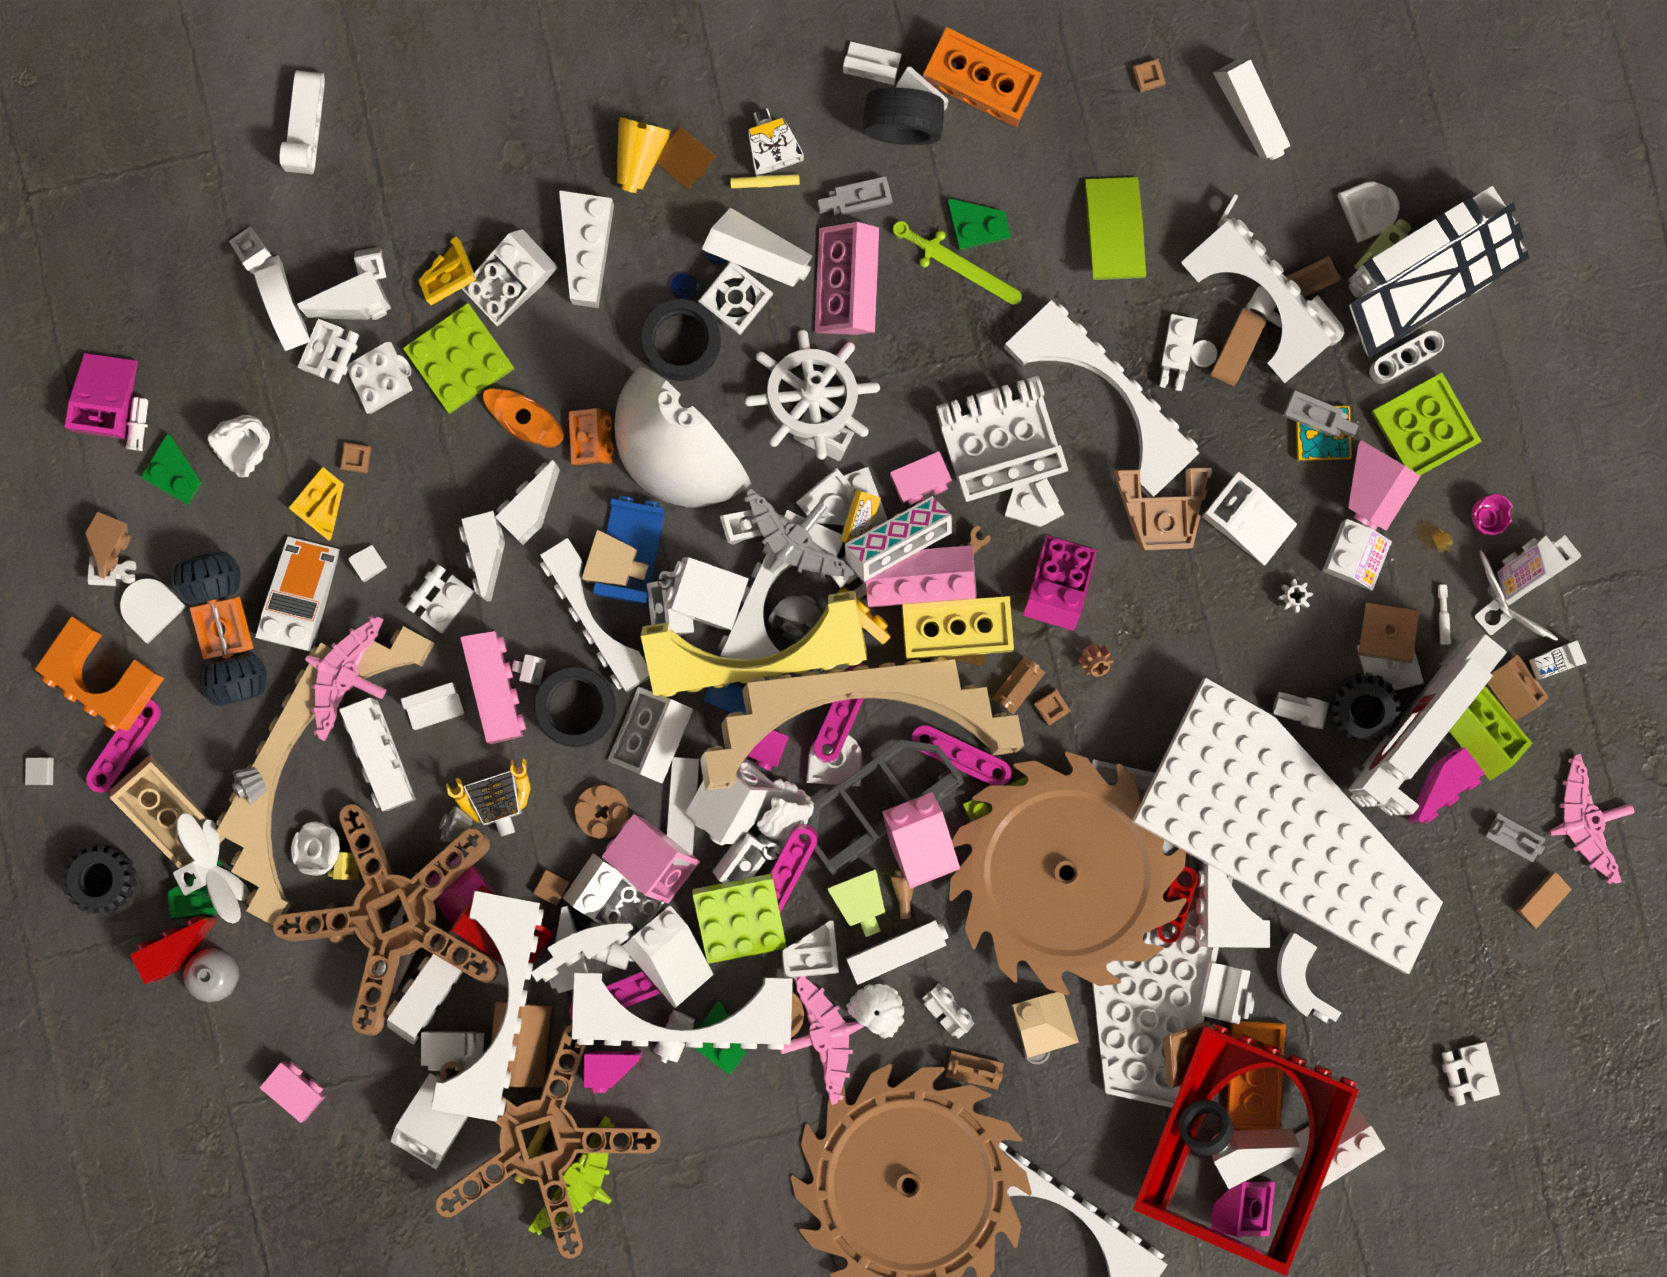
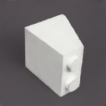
M689 557L682 558V561H678L674 569L673 576L676 577L674 585L669 587L665 596V602H667L666 609L718 629L732 630L748 578Z
M747 760L743 761L737 770V781L731 788L705 791L703 780L685 812L693 819L695 826L708 832L711 835V840L719 845L737 844L772 805V798L775 796L779 797L782 793L778 786Z
M430 1073L396 1125L391 1142L437 1170L469 1116L431 1110L436 1080H442L440 1075L434 1076Z

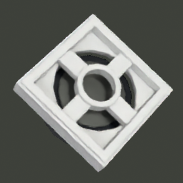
M730 261L698 300V303L708 309L714 318L719 320L725 327L731 328L741 335L772 297L773 292L739 265Z

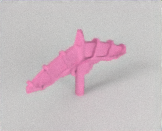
M370 616L368 617L370 621L356 630L351 628L349 630L351 634L337 645L333 643L331 646L334 649L324 659L308 655L305 659L318 670L316 685L312 684V689H315V708H311V712H315L317 730L314 731V735H318L319 739L323 741L326 740L330 730L334 727V722L337 718V708L340 701L342 702L345 692H348L355 686L380 699L386 693V689L359 677L358 667L365 650L372 645L375 637L378 636L379 628L383 622V619L379 617L374 618Z
M1581 754L1575 755L1573 759L1569 758L1568 763H1571L1567 781L1562 783V785H1566L1564 804H1560V808H1564V822L1549 831L1550 835H1568L1575 844L1574 851L1577 852L1579 850L1591 863L1589 865L1590 869L1596 868L1606 876L1608 884L1612 882L1615 884L1622 881L1618 872V865L1606 846L1603 832L1605 830V822L1633 814L1634 808L1629 803L1601 812L1593 804L1592 796L1589 793L1587 768L1584 766Z
M807 976L794 977L797 993L801 1002L806 1007L811 1026L809 1028V1035L791 1040V1045L784 1044V1049H780L781 1054L812 1045L819 1052L824 1068L825 1089L828 1092L831 1105H833L838 1100H843L844 1096L840 1095L845 1077L849 1078L850 1075L846 1073L848 1054L853 1052V1050H849V1035L864 1026L859 1022L845 1023L838 1013L840 1007L833 1006L823 994L825 991L823 988L819 990L806 979Z

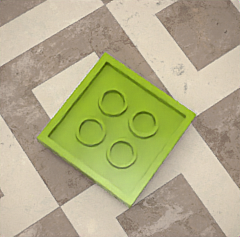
M469 303L403 348L449 414L515 369Z
M1443 373L1438 374L1371 412L1399 462L1418 475L1428 472L1482 442Z
M772 874L692 889L708 964L787 948Z

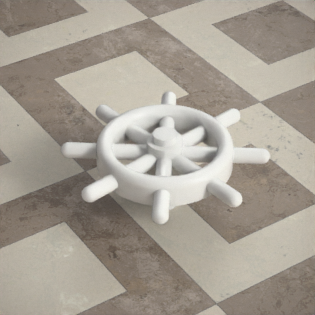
M800 330L797 334L800 350L787 355L779 363L764 352L756 354V360L772 371L767 386V394L746 396L744 404L746 406L768 404L773 418L780 425L769 438V444L772 447H776L789 432L801 438L814 439L816 456L818 459H824L827 456L824 437L838 432L845 425L861 437L868 435V428L854 419L852 415L856 407L858 394L876 393L880 390V385L877 382L856 383L852 371L845 363L855 350L853 343H846L835 356L823 350L810 349L807 331ZM813 364L826 367L823 373L814 371ZM802 365L804 381L791 373L790 370ZM835 374L843 383L842 386L825 387ZM781 379H783L797 390L778 392V386ZM846 396V402L843 409H841L827 398ZM799 401L790 414L785 411L781 404ZM820 407L834 416V418L822 423ZM807 408L810 412L811 424L798 421Z

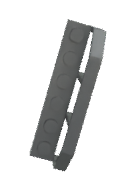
M901 740L814 802L810 826L816 832L821 808L840 794L868 831L865 835L861 833L855 836L849 842L850 846L843 851L841 849L836 850L828 858L816 844L814 850L834 877L888 839L884 818L879 819L870 826L846 793V790L880 766L906 802L911 801L912 799L885 764L887 760L901 750L909 749L937 753L950 770L941 774L936 779L937 783L932 787L928 788L926 786L915 794V797L918 798L933 792L937 802H939L964 784L960 773L939 745Z

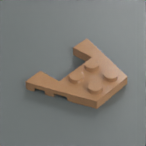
M1212 468L1185 469L1187 496L1159 498L1141 497L1140 470L1114 471V477L1140 551L1193 548L1201 517L1199 511L1202 500H1205L1207 490H1205L1207 479L1211 477Z

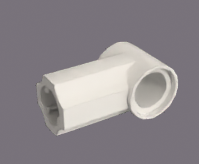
M1278 692L1272 714L1299 721L1304 726L1323 730L1329 703L1318 699H1304Z

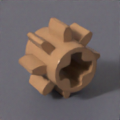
M1097 644L1087 646L1082 652L1083 657L1078 659L1085 674L1089 675L1092 673L1096 677L1105 675L1110 669V664L1114 662L1107 646L1100 647Z

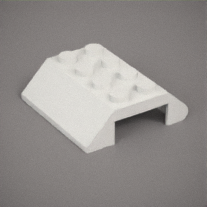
M1038 375L1027 378L1028 393L1024 380L1017 381L1020 399L1012 401V393L1008 385L1001 386L1004 400H1002L998 388L976 394L978 408H976L973 395L968 396L966 401L970 412L968 415L961 416V408L957 400L951 401L952 416L947 403L936 406L940 428L955 477L966 502L1068 471L1061 445L1058 446L1043 399L1045 394Z

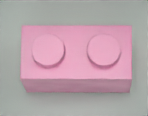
M939 451L890 472V478L902 505L907 502L910 506L924 500L923 495L930 492L938 495L948 490L947 485L952 482Z
M284 1061L278 1065L261 1085L260 1089L302 1123L326 1097L322 1092L324 1088L316 1080L311 1078L309 1081L301 1074L303 1070L296 1063Z

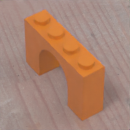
M71 617L35 670L43 675L41 677L43 682L53 688L56 685L62 688L61 694L73 702L76 700L84 704L82 707L84 711L94 717L97 714L105 719L102 723L110 729L117 731L119 728L128 731L162 683L164 677L145 664L133 660L114 688L102 694H92L84 684L82 669L86 658L102 634L85 622Z

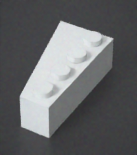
M559 191L572 305L599 308L614 209L613 200L607 197Z

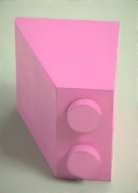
M1361 440L1358 445L1348 508L1356 512L1355 519L1375 531L1378 526L1387 530L1421 476Z
M933 792L882 812L891 850L910 889L960 869L943 812Z
M635 814L625 821L621 832L607 845L606 852L602 855L603 859L645 896L669 904L701 862L648 820ZM676 858L689 862L690 865H674L673 862Z

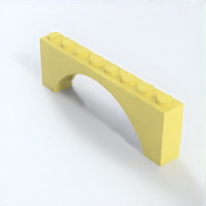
M855 590L828 595V605L824 613L803 638L783 651L762 658L730 659L707 653L677 635L670 629L669 622L643 626L641 632V640L654 696L669 697L677 692L686 690L688 692H698L703 687L709 686L722 688L733 682L749 683V680L759 677L775 679L777 676L792 672L794 674H804L810 669L816 668L829 670L839 664L857 665L863 660H867L866 645Z

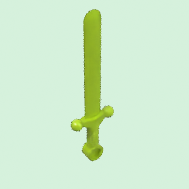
M899 221L894 225L893 234L896 238H905L925 250V257L919 261L922 267H928L930 264L929 259L932 257L1012 305H1017L1021 302L1022 294L1020 291L939 244L946 237L944 231H937L935 234L936 238L929 241L918 234L916 235V233L909 229L908 224L903 221Z

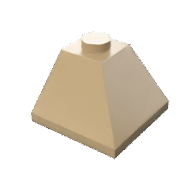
M1055 992L1011 1006L1027 1058L1079 1043L1064 994Z

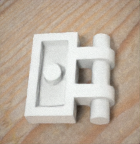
M318 319L311 334L310 342H308L297 368L321 378L325 377L328 369L333 370L329 380L339 384L342 375H346L348 370L346 366L351 354L355 353L357 349L356 342L359 334L349 331L346 340L341 339L344 333L343 328ZM337 347L342 348L337 362L332 361Z
M437 564L432 572L428 571L424 578L426 580L417 592L414 590L410 595L411 600L405 607L414 613L419 605H422L426 610L420 618L443 634L475 591L453 575H451L446 583L443 582L440 578L446 570ZM436 586L441 590L433 601L430 602L425 597Z
M1483 1041L1458 1048L1461 1059L1454 1060L1452 1051L1441 1053L1444 1061L1442 1064L1443 1072H1447L1450 1084L1448 1090L1450 1096H1453L1455 1106L1466 1104L1463 1095L1466 1092H1470L1472 1101L1500 1095L1486 1042ZM1460 1068H1463L1467 1081L1462 1084L1457 1072Z

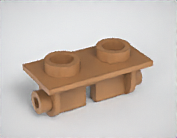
M1024 656L992 699L1011 714H1014L1046 672L1040 669V666L1034 661H1030Z
M951 1051L945 1077L998 1090L1003 1076L1004 1063Z

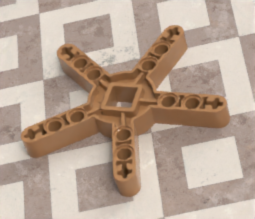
M350 804L345 806L340 812V822L365 882V886L357 895L354 905L284 914L276 918L273 923V930L276 936L290 942L357 934L361 942L370 949L352 1024L357 1032L374 1036L382 1030L400 956L413 953L422 947L479 981L489 983L498 977L499 966L497 962L435 926L436 912L433 903L441 893L487 853L490 847V840L479 830L468 829L410 880L400 875H393L368 812L357 805ZM355 813L359 815L355 818L357 825L351 822L352 820H354ZM368 836L370 840L368 846L361 849L360 841ZM474 838L477 839V847H473L474 844L472 840ZM465 848V851L468 852L469 855L461 851V849ZM459 854L460 861L458 865L451 867L450 859L452 856ZM378 860V870L371 873L369 869L371 863ZM434 873H439L438 883L431 886L430 877ZM401 900L409 922L387 931L379 910ZM344 915L346 923L342 928L338 929L337 920ZM318 918L320 922L319 927L316 931L312 932L310 928L311 923ZM290 924L300 926V929L291 928L288 929V933L285 932V928L290 927ZM438 936H443L444 943L442 947L435 949V939ZM465 949L467 952L466 959L458 963L456 955L459 950ZM384 962L386 970L382 975L378 976L376 968L380 963ZM475 962H478L489 970L487 973H483L482 970L473 965ZM374 989H378L379 998L372 1003L370 1001V993ZM367 1006L376 1009L375 1012L366 1010ZM365 1020H372L371 1025H364Z
M572 1024L566 1026L562 1032L540 1098L525 1101L517 1106L506 1099L503 1116L498 1115L497 1121H494L501 1126L498 1138L500 1151L442 1191L435 1201L436 1209L441 1216L452 1217L514 1173L527 1179L537 1180L557 1249L562 1256L569 1259L577 1257L583 1248L582 1239L562 1172L571 1165L576 1154H649L655 1152L661 1143L659 1134L651 1128L577 1127L573 1117L564 1109L586 1045H578L576 1040L573 1047L579 1048L577 1053L569 1049H563L564 1043L568 1046L571 1044L572 1038L568 1036V1033L572 1031ZM566 1053L570 1054L574 1060L573 1065L569 1069H563L559 1065V1058ZM449 1061L442 1065L439 1075L441 1080L445 1081L447 1077L445 1070L447 1068L453 1069L456 1066L458 1068L457 1074L466 1068L455 1061ZM557 1079L561 1080L564 1083V1091L559 1095H553L550 1092L551 1082ZM549 1121L556 1149L528 1157L521 1130ZM596 1132L600 1136L599 1145L593 1148L588 1147L586 1137L588 1134ZM632 1132H636V1138H645L646 1133H649V1136L654 1138V1143H649V1148H646L645 1144L634 1142ZM618 1133H625L627 1136L626 1145L621 1148L615 1147L613 1143L614 1136ZM491 1164H497L501 1168V1174L496 1179H490L486 1176V1169ZM469 1180L478 1183V1191L473 1195H467L463 1192V1186ZM551 1185H559L562 1191L560 1197L554 1200L547 1197V1189ZM458 1188L461 1197L466 1201L461 1204L460 1200L457 1199L452 1204L454 1207L452 1210L449 1211L448 1208L442 1210V1199L447 1197L448 1200H451L457 1196L453 1190ZM560 1211H565L569 1214V1221L564 1226L555 1224V1215ZM573 1227L574 1231L568 1232L573 1242L577 1241V1244L573 1246V1251L569 1252L567 1248H562L566 1244L564 1234L562 1233L558 1236V1232H566Z

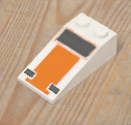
M287 537L255 638L311 652L318 636L340 549Z

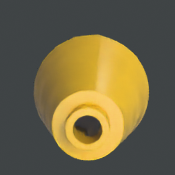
M620 117L618 122L617 183L622 184V190L636 193L637 188H644L669 138L670 130Z

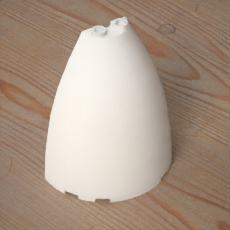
M640 366L630 376L620 394L615 413L614 427L617 450L626 470L634 481L647 493L661 501L693 508L725 502L744 491L751 484V481L742 464L709 421L695 407L683 408L680 406L678 400L681 394L667 380Z

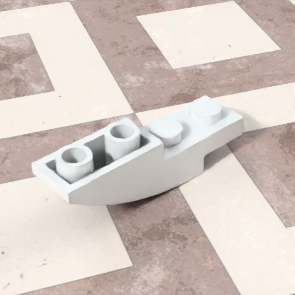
M614 923L576 932L548 947L553 958L531 972L536 981L543 978L546 983L559 974L556 968L564 963L569 967L581 958L579 955L581 951L584 952L588 959L594 956L598 960L610 952L607 946L615 941L620 945L633 936L630 930L634 926L632 923Z

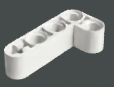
M298 70L295 72L287 142H282L280 148V164L286 172L314 173L325 85L324 73Z

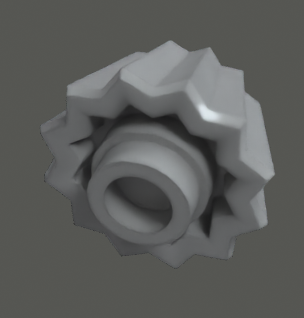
M255 767L233 771L235 783L232 786L239 798L244 797L246 802L252 805L266 791V786L260 773Z
M454 806L449 815L444 814L440 822L439 829H442L440 839L443 842H453L464 831L471 829L472 819L457 806Z

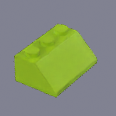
M1484 686L1448 731L1458 741L1461 748L1467 749L1490 781L1511 768L1532 745L1530 739L1486 686Z

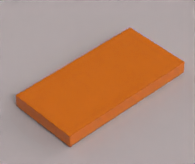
M1240 1021V1024L1231 1023L1230 1034L1238 1036V1034L1243 1033L1257 1039L1255 1044L1263 1047L1264 1044H1270L1282 1049L1281 1055L1284 1056L1286 1024ZM1266 1067L1254 1069L1238 1076L1227 1084L1226 1112L1232 1120L1234 1130L1280 1129L1283 1070L1281 1068Z

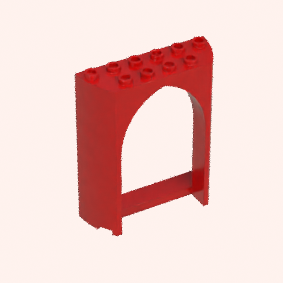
M1213 1023L1212 1027L1204 1026L1133 1210L1287 1277L1359 1093V1089L1356 1087L1357 1082L1341 1076V1079L1332 1076L1333 1070L1321 1065H1316L1315 1068L1306 1065L1308 1060L1292 1054L1288 1058L1281 1055L1282 1049L1270 1044H1264L1263 1047L1255 1044L1257 1039L1243 1033L1238 1034V1036L1227 1033V1028ZM1279 1067L1294 1081L1304 1099L1309 1119V1141L1304 1161L1267 1253L1168 1209L1191 1153V1149L1180 1135L1178 1126L1180 1116L1185 1108L1195 1101L1204 1099L1213 1101L1228 1083L1246 1072L1259 1068ZM1206 1114L1200 1115L1191 1124L1190 1130L1194 1139L1198 1135Z

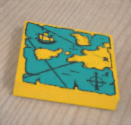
M1334 406L1342 409L1343 413L1348 414L1346 420L1350 421V406ZM1296 422L1297 461L1352 459L1350 436L1340 433L1339 437L1330 436Z

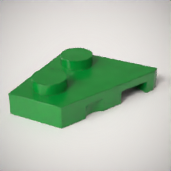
M954 199L948 200L947 203L959 251L1011 238L1005 211Z
M167 434L141 478L185 504L190 505L202 485V481L176 444L175 439Z
M218 860L217 866L222 868V862ZM195 875L187 880V885H193L194 879H196ZM179 885L168 892L170 919L172 920L218 914L210 899L207 885L187 895L183 894Z
M718 1001L698 1028L715 1024L728 1017L722 1002ZM703 1042V1047H693L729 1075L746 1054L745 1049L741 1048V1043H730V1048H713L714 1043Z

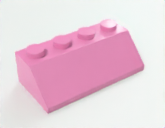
M853 222L819 228L815 333L858 335L875 332L879 227Z
M973 545L922 549L866 580L868 607L977 599Z
M495 631L461 637L486 742L495 744L523 737L522 730L526 729L523 714L518 715L515 704H519L520 701L517 689H511L509 678H513V672L511 671L510 662L505 663L503 652H507L504 637H499Z

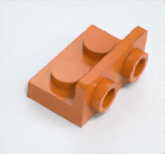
M598 408L570 411L571 464L612 463L614 448L611 442L612 419L610 412Z

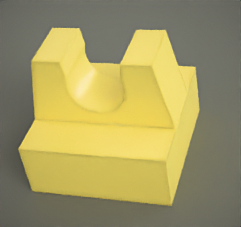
M339 852L337 861L334 864V870H329L328 876L340 880H359V867L353 853Z

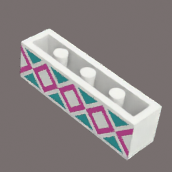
M933 496L918 502L914 507L895 515L892 519L873 527L865 534L853 538L846 543V562L865 582L951 534V514Z

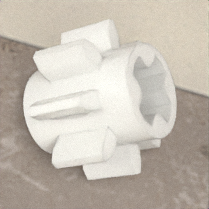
M1294 579L1291 581V588L1287 585L1281 586L1285 593L1278 597V599L1284 600V610L1294 607V612L1298 613L1300 611L1299 605L1305 608L1310 606L1306 600L1313 593H1307L1305 589L1307 583L1300 586L1297 585V581ZM1294 590L1296 594L1301 595V599L1297 600V602L1293 598L1290 599V594Z

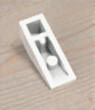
M569 906L562 907L555 943L577 932ZM582 951L579 953L581 958L569 967L564 963L556 968L559 974L549 980L552 989L557 988L558 993L572 990L574 986V972L588 973Z

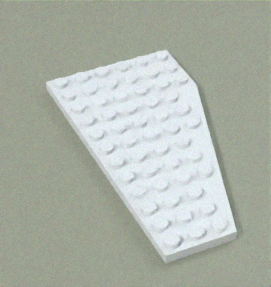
M1202 679L1132 823L1404 974H1409L1443 902L1274 716L1209 679Z
M1092 760V765L1108 785L1113 786L1118 782L1116 764ZM1123 766L1135 777L1140 802H1142L1155 773ZM1164 841L1162 851L1166 856H1171L1179 849ZM1186 853L1185 867H1189L1197 873L1199 871V860ZM1186 871L1180 872L1177 876L1178 884L1185 887L1190 883V875ZM1226 875L1230 884L1232 885L1233 878ZM1197 884L1181 936L1177 941L1173 943L1162 942L1156 937L1155 929L1146 932L1143 935V941L1146 944L1162 946V951L1147 961H1110L1107 964V970L1122 981L1120 984L1098 986L1092 983L1104 1091L1106 1094L1173 1108L1181 1085L1172 1088L1166 1081L1164 1038L1168 1034L1204 1021V1016L1199 1015L1198 1011L1208 964L1210 962L1216 963L1219 947H1199V941L1196 939V927L1199 925V914L1196 912V900L1199 898V887ZM1174 897L1170 902L1180 900V898ZM1166 923L1162 926L1161 933L1165 938H1171L1175 933V928L1171 923Z

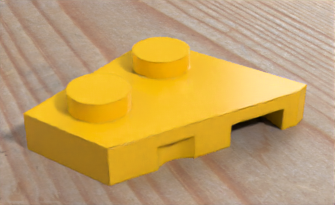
M457 236L450 241L452 247L444 257L439 255L433 262L432 267L419 279L426 301L430 305L435 304L476 280L462 242Z
M322 467L289 509L330 541L344 484Z
M843 586L837 593L848 592L850 590L846 586ZM857 598L862 627L884 644L890 638L886 629L888 624L879 615L874 616L869 611V607L861 599Z

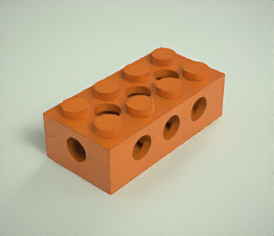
M946 27L923 73V78L934 88L1017 128L1042 73ZM961 63L964 68L957 70L952 67V64ZM984 74L988 80L979 81L975 76ZM1006 85L1010 87L1012 91L1009 93H1004L999 89V87Z

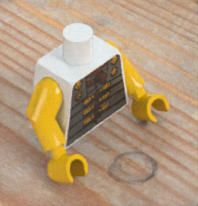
M522 758V766L516 767L513 764V760H511L510 771L466 785L464 788L461 780L456 778L457 788L452 789L448 783L446 784L448 794L455 799L460 809L477 823L482 822L483 825L496 823L500 837L515 833L511 817L522 814L521 809L527 805L531 789L526 772L527 761Z

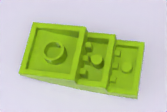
M1138 177L1085 179L1087 232H1089L1092 280L1145 278V247Z

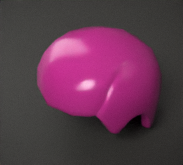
M1496 493L1481 497L1474 504L1471 513L1472 522L1476 530L1481 534L1489 536L1503 533L1512 522L1510 510L1513 508L1512 503L1504 495Z

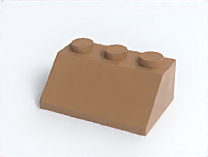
M506 1001L495 1003L491 1043L503 1022L507 1007ZM526 1003L524 1007L519 1006L517 1017L522 1018L519 1034L514 1033L512 1044L517 1045L514 1061H509L507 1072H511L510 1087L544 1086L552 1006Z

